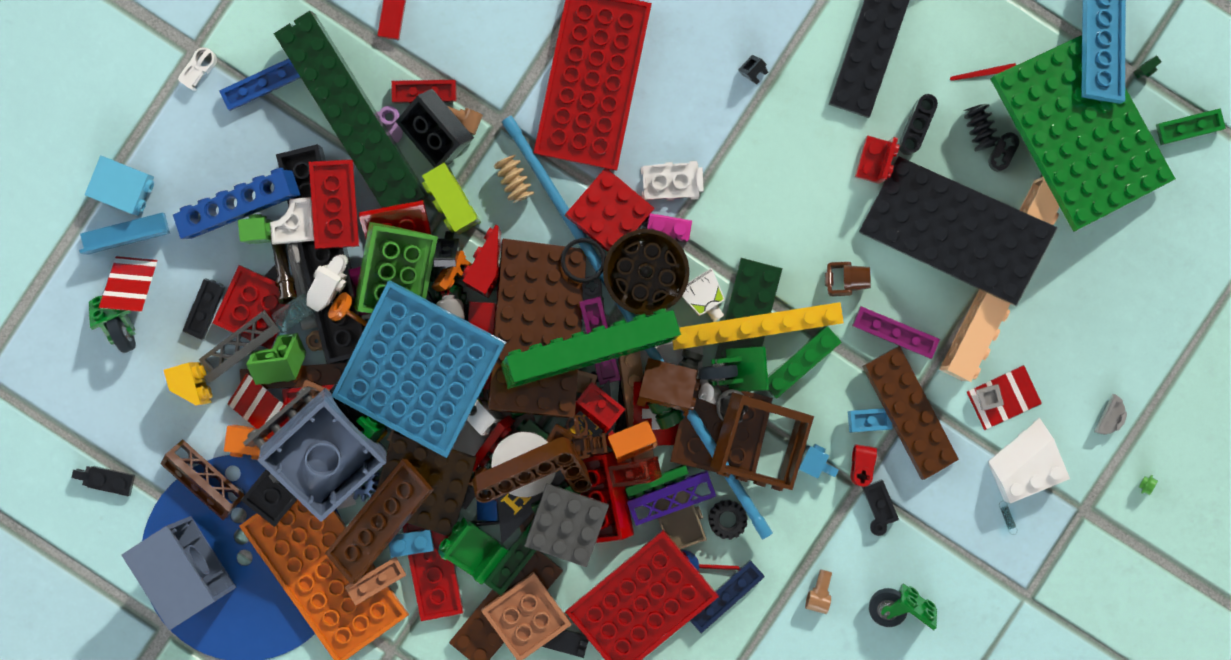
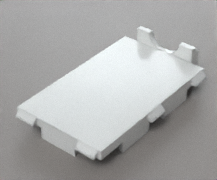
M697 161L675 164L673 162H666L665 164L641 167L644 188L642 198L644 200L667 199V201L674 200V198L699 199V192H704L703 168H698Z

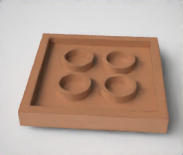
M535 572L481 609L517 660L525 659L572 625Z

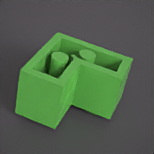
M298 333L279 335L272 349L252 351L246 365L256 385L282 381L289 382L296 380L306 356V350Z

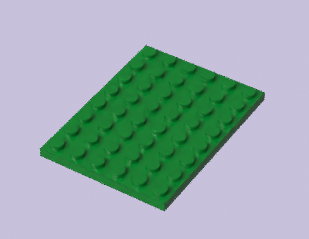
M1082 35L990 78L1073 232L1176 179L1126 88L1125 102L1121 104L1082 97Z

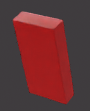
M383 0L378 37L400 40L406 0Z

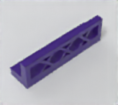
M705 470L682 481L670 483L661 489L646 492L645 495L630 498L627 504L635 525L638 526L711 499L717 495L709 472ZM707 482L710 494L701 496L695 493L699 484ZM694 486L693 491L688 490V488ZM680 491L691 494L688 502L683 504L674 499ZM674 494L672 499L667 497L669 495ZM664 498L670 501L668 509L661 511L654 506L658 499ZM654 501L652 506L647 504ZM643 505L650 509L647 517L638 519L635 508ZM653 510L658 512L656 514L651 515Z

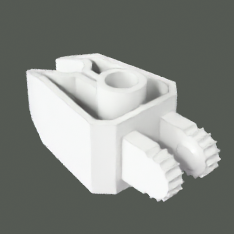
M338 255L328 265L317 268L313 276L315 279L307 293L306 305L319 312L333 301L338 292L340 293L347 283L345 281L347 275L343 272L349 262L346 255Z

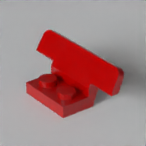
M591 382L576 401L575 415L581 411L603 430L602 433L606 434L625 411V408ZM612 430L606 436V444L610 448L608 436L615 434Z

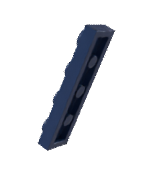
M749 560L715 590L719 597L692 618L690 622L700 633L704 632L765 576Z

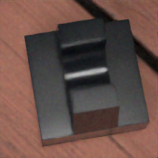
M751 55L738 69L742 76L755 84L760 82L757 79L759 72L764 75L768 73L767 64L761 58Z

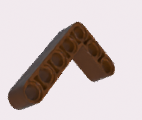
M565 437L557 438L477 474L472 480L476 500L482 503L492 501L561 470L572 489L577 493L588 491L592 484L586 465L571 441Z

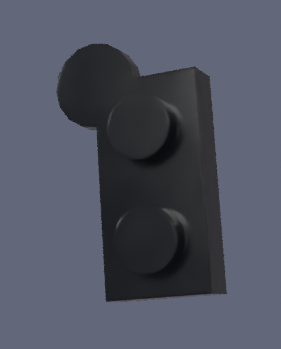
M882 479L862 487L875 518L870 523V531L876 536L886 533L888 523L899 520Z

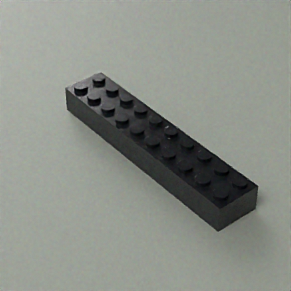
M316 144L276 154L279 168L293 171L300 192V196L295 198L311 197L309 162L326 161L323 147ZM314 241L298 242L308 290L315 279L313 276L319 266L328 265L334 257L342 254L346 255L349 261L343 272L347 275L345 279L347 283L340 293L338 292L333 301L319 312L313 310L326 364L349 360L365 326L347 314L339 321H333L328 317L332 303L344 292L352 297V304L349 310L360 316V313L354 308L357 291L349 273V269H352L347 247L315 249Z

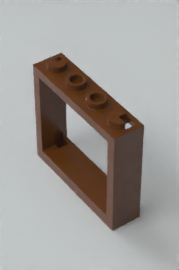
M732 392L710 467L718 470V475L728 478L732 474L736 475L735 479L743 482H748V479L754 480L753 484L766 487V484L772 485L771 489L783 491V488L793 490L814 416ZM743 405L795 419L778 478L726 465Z

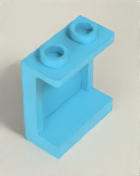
M100 155L85 196L139 216L146 207L145 199L147 194L154 187V176Z

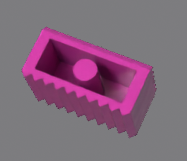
M650 213L647 229L664 232L676 239V241L680 240L686 243L690 237L692 220Z

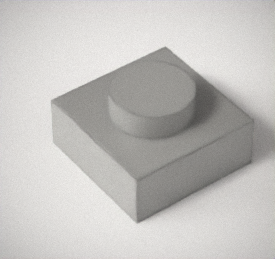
M998 384L976 390L982 411L1004 405Z

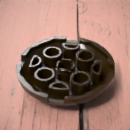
M654 229L634 230L620 237L609 249L603 267L604 283L612 299L623 309L639 315H653V312L664 308L667 310L675 305L687 288L690 273L687 256L680 244L668 234ZM643 266L652 268V274L649 277H643L640 274V269Z

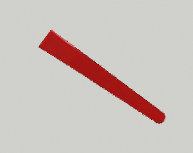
M1016 63L952 76L950 80L999 74L1016 66Z

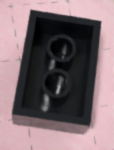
M433 89L419 94L395 121L434 168L443 163L446 165L452 163L474 138Z

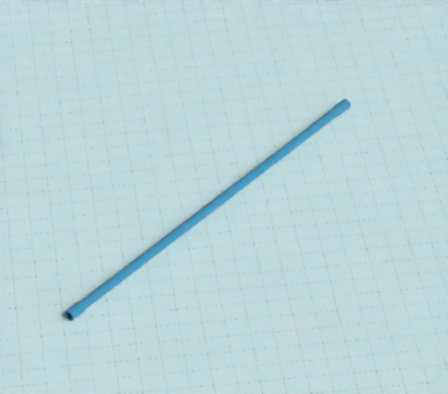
M513 116L505 118L501 123L515 141L575 239L587 238L579 227L564 216L569 210L567 204L526 141ZM578 243L597 273L601 267L602 260L592 244ZM602 273L599 277H600L601 281L603 282V284L605 285V283H604V278H603V273ZM616 303L627 322L632 321L636 317L634 313L623 309ZM656 347L645 350L651 359L665 362ZM695 409L693 411L689 410L687 418L713 458L717 444ZM730 474L729 478L725 477L726 481L750 517L761 539L767 538L773 534L764 517L760 515L740 481L735 479L736 475Z

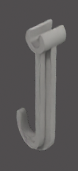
M290 243L288 244V257L301 317H299L301 329L316 328L317 323L314 311L306 305L309 290L298 244Z

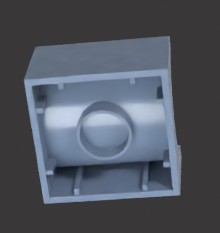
M324 388L261 446L258 462L322 522L386 463V448L380 442L377 444L361 433L339 409L332 394Z
M192 516L165 526L121 554L168 630L173 629L237 588Z

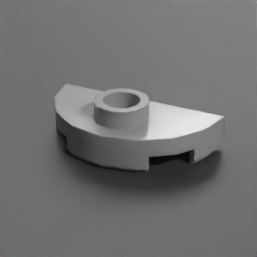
M1112 394L1094 432L1104 435L1120 430L1124 425L1127 412L1125 411L1122 399L1116 394Z

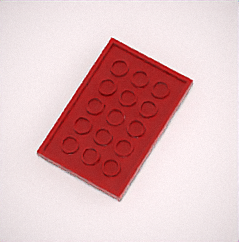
M662 530L567 608L565 613L605 660H642L716 600L719 595L668 534Z

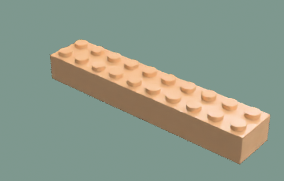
M1044 177L1034 180L1020 211L1054 225L1059 216L1057 213L1059 205ZM979 289L939 370L961 381L971 382L972 379L975 380L981 370L979 368L981 361L986 360L990 353L989 345L992 340L995 341L1000 333L998 328L1001 322H1004L1010 313V310H1008L1010 303Z

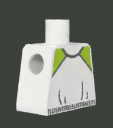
M712 268L688 282L682 298L698 316L707 312L712 321L715 322L724 316L718 304L724 301L725 298Z
M478 397L467 421L480 435L489 436L498 422L504 419L505 416L499 411L487 410L488 401L483 397Z

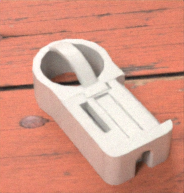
M202 47L197 49L192 59L179 75L178 80L191 90L196 91L195 86L205 72L208 74L217 63L216 54L208 48ZM211 53V63L207 66H201L206 56Z

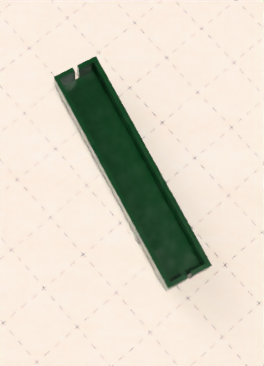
M309 10L294 20L296 25L289 23L273 33L380 206L385 208L422 201L427 198V192L386 126L382 123L378 113L317 15Z

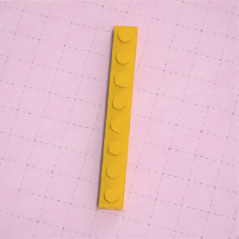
M841 302L679 327L681 335L672 341L673 350L843 324Z

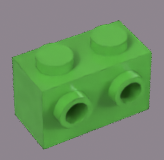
M262 214L249 215V219L238 220L240 242L247 244L272 242L270 222L274 221L267 219V216H262Z

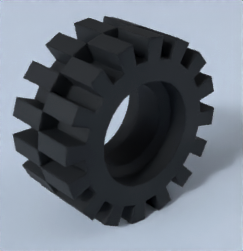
M721 500L719 503L714 504L708 515L710 528L715 535L722 539L731 540L734 537L737 538L741 533L743 534L745 527H747L748 517L746 511L736 501ZM726 511L733 512L736 516L735 524L729 528L723 527L720 524V516Z

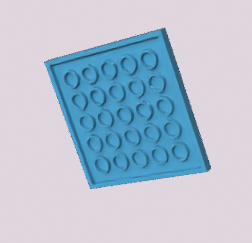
M388 281L332 397L447 458L507 342L404 287Z

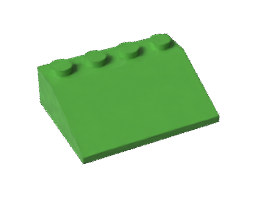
M369 222L354 308L358 312L372 314L388 281H392L426 299L438 236Z

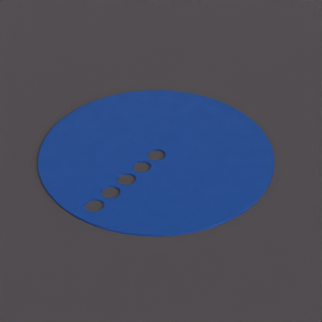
M243 454V457L225 455L208 460L225 478L226 469L232 465L237 466L241 472L240 478L230 482L235 487H240L244 495L266 469L258 460L251 459V455ZM201 464L193 467L195 472L204 473V467ZM208 478L209 484L212 487H220V481L216 478ZM176 479L155 504L148 518L142 541L165 526L192 516L237 588L170 631L193 649L223 660H266L283 655L309 640L315 634L251 542L238 544L235 541L234 534L238 529H241L239 525L242 523L234 522L231 518V513L223 521ZM224 492L225 498L232 504L233 501L229 499L228 492ZM242 501L235 507L246 511V520L256 514L254 510ZM241 550L251 552L253 559L249 565H241L238 562L237 555Z

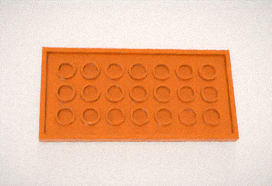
M297 499L275 527L257 513L239 525L334 660H347L409 615L389 586L355 606L345 589V586L350 584L349 581L325 554L347 527L335 510L320 522ZM373 563L363 575L376 568Z

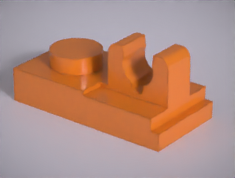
M462 250L458 252L456 267L443 268L431 286L437 292L449 290L455 282L453 279L455 275L459 278L462 277L463 272L460 265L464 267L472 265L465 259L466 256Z

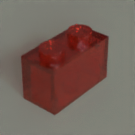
M658 456L622 461L608 467L613 488L650 483L662 477Z

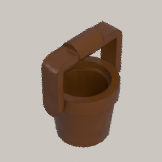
M851 262L829 263L825 273V286L828 287L829 296H850L852 291L871 288L870 267L852 266ZM844 268L845 290H832L834 285L832 269Z

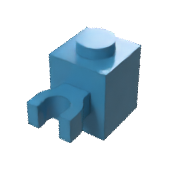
M814 444L813 447L807 445L799 470L817 479L822 471L833 477H836L839 471L837 468L826 464L829 455L824 453L825 448Z

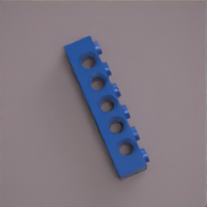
M277 168L270 171L271 175L266 177L264 175L254 177L252 179L253 182L249 184L240 183L234 186V190L229 192L228 190L220 191L212 199L204 198L198 200V204L195 206L187 205L179 209L180 212L173 214L180 239H193L300 196L293 171ZM272 183H273V185H274V191H273V192H271V189H270ZM253 192H255V199H254V200H253V198H252V193H253ZM235 199L237 200V206H236V207L234 206V200H235ZM217 206L219 208L218 214L216 213Z

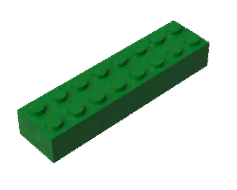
M666 308L653 312V315L648 317L645 314L636 316L628 323L625 320L613 323V326L606 329L605 326L593 328L592 332L584 334V331L572 334L571 338L563 340V337L551 340L546 346H542V343L530 346L524 352H521V349L513 350L505 356V359L501 362V367L509 389L671 343L681 335L674 310L666 311Z

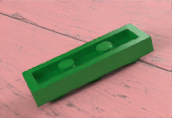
M1221 108L1156 124L1160 145L1226 129Z
M681 465L628 485L625 489L628 497L633 495L634 498L645 495V490L653 488L655 491L665 487V483L673 480L674 483L686 479L685 475L689 473L686 465Z

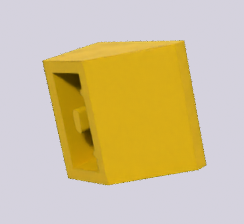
M188 362L163 370L169 391L194 405L212 403V390L206 384L204 376L207 373L205 367L200 362Z

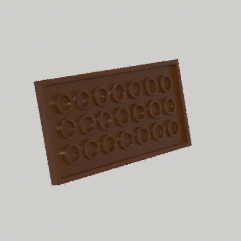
M502 239L494 336L507 343L490 374L487 410L575 418L578 369L508 389L501 367V362L508 355V352L521 349V352H524L530 346L542 343V346H546L553 339L563 337V340L571 338L572 334L581 332L582 311L579 301H583V283L573 281L562 269L561 255L566 246ZM571 247L565 257L566 267L575 277L585 278L586 255L581 248Z

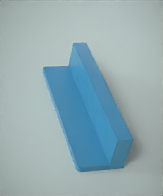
M162 212L80 233L84 249L79 250V252L89 255L170 234L166 215Z

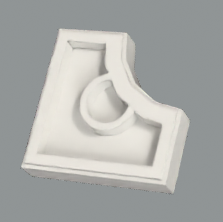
M311 197L290 199L289 208L285 215L277 221L270 222L273 245L314 241Z

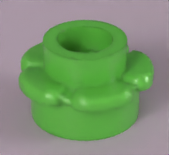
M1150 475L1149 478L1144 476L1139 485V488L1142 489V494L1150 495L1154 490L1158 480L1152 478L1153 475Z

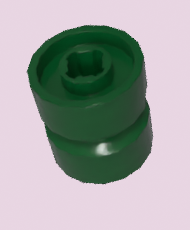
M647 402L650 411L653 414H657L655 418L660 429L671 428L685 418L682 410Z

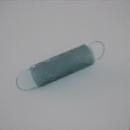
M1007 504L1006 507L1004 506L1000 510L1009 531V529L1016 528Z

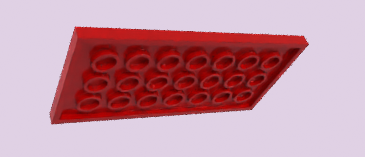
M565 0L534 154L614 171L618 170L652 3L639 0Z

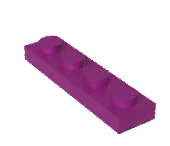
M601 297L579 301L587 334L592 332L593 328L605 326V329L608 328ZM616 358L595 364L600 385L606 384L608 381L611 383L621 380Z
M862 306L859 307L852 324L855 328L929 359L933 358L940 339Z

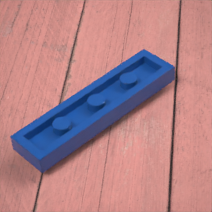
M288 58L221 89L219 92L227 109L231 111L301 77Z

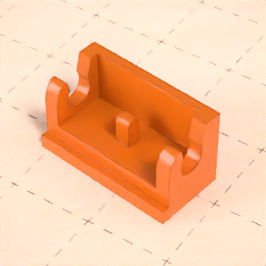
M648 420L608 436L617 463L657 447V440Z

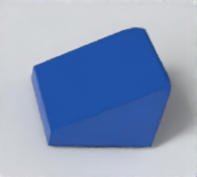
M492 500L486 503L477 501V520L498 521L497 501Z

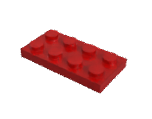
M353 160L309 162L315 249L359 247Z

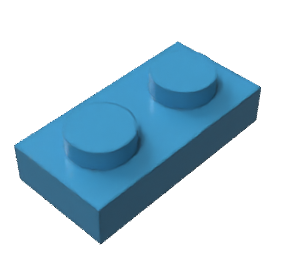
M884 408L847 411L849 433L893 429L892 422Z
M426 529L397 534L389 543L391 558L434 551L432 532Z

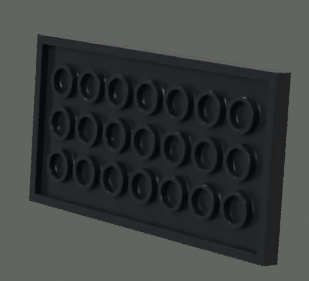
M898 156L894 163L891 177L887 178L859 232L1017 307L1057 227Z

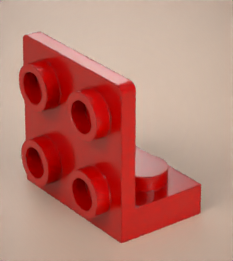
M867 135L855 177L877 184L890 178L894 168L891 162L893 157L897 156L900 147L897 144L898 138L893 137L886 141Z

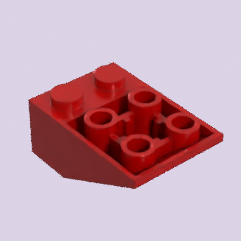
M495 225L493 229L491 227L488 229L484 236L486 242L483 247L479 246L473 255V258H475L471 266L468 265L462 274L464 284L486 298L490 297L499 278L501 230L498 225Z

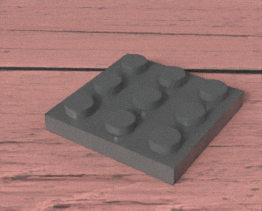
M546 483L524 546L587 567L609 505Z

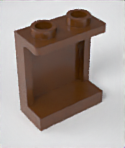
M648 358L636 405L645 407L646 402L682 410L684 411L683 416L687 417L689 410L693 411L696 403L693 393L698 391L701 379L697 378L698 370Z

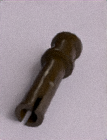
M271 242L277 271L275 285L278 287L280 295L278 302L280 304L294 303L298 298L294 293L293 285L295 281L290 275L285 244L273 245Z

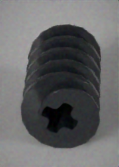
M980 104L963 110L969 111L964 118L971 119L966 124L967 127H974L969 132V135L977 136L972 140V143L979 144L974 148L975 152L996 146L995 142L1000 139L999 136H992L997 131V128H990L995 121L987 119L992 115V112H985V109L990 104Z

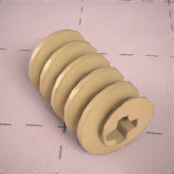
M516 155L504 158L494 165L495 169H501L497 175L498 177H504L500 182L502 185H507L504 188L505 193L512 192L507 198L508 200H515L513 203L522 201L534 194V191L527 192L531 184L523 183L528 177L520 176L524 168L516 167L521 162L520 160H513Z

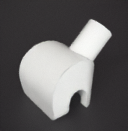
M700 380L701 387L698 398L716 405L721 390L709 384L708 380Z

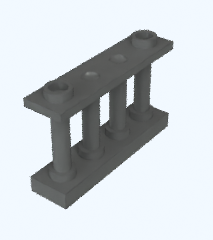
M310 386L300 389L296 394V398L262 427L251 431L247 435L248 439L243 444L249 447L256 445L261 450V446L265 443L263 439L272 431L275 434L280 430L281 427L279 425L288 417L292 419L297 414L296 410L304 403L308 404L318 390ZM272 474L269 475L273 483H280Z

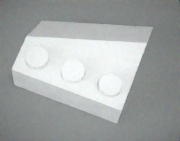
M1040 418L1034 421L1028 429L1020 433L1014 441L1006 445L988 461L1003 500L1008 503H1013L1070 479L1055 440Z

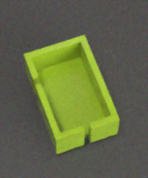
M445 163L422 175L425 180L422 182V185L430 196L433 195L436 200L432 202L438 212L445 214L446 219L443 221L449 231L460 235L481 223L473 207L469 205V201L452 171Z

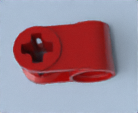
M854 445L850 479L855 485L865 487L872 482L877 459L876 447ZM863 473L866 475V478L860 481L857 478V474Z

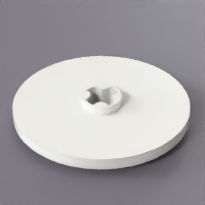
M531 432L511 434L504 438L496 447L492 456V468L548 442L541 436ZM556 472L518 488L509 494L518 497L535 496L544 491L546 483L551 484Z

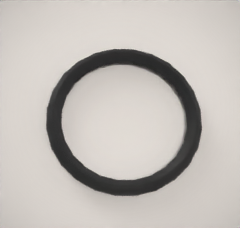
M575 239L562 251V269L573 281L579 283L592 282L603 273L606 258L605 252L597 242L591 239ZM589 243L599 250L602 264L599 271L592 277L578 278L568 271L565 257L573 245Z

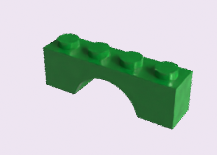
M824 326L792 357L768 375V391L774 398L777 399L842 343L828 326Z

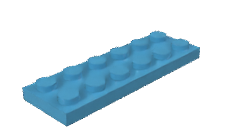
M1083 0V98L1117 104L1125 102L1126 0Z

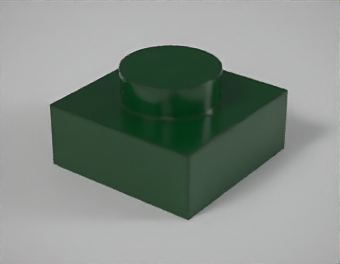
M1156 55L1133 71L1137 78L1144 75L1148 78L1158 70L1156 66L1162 61Z

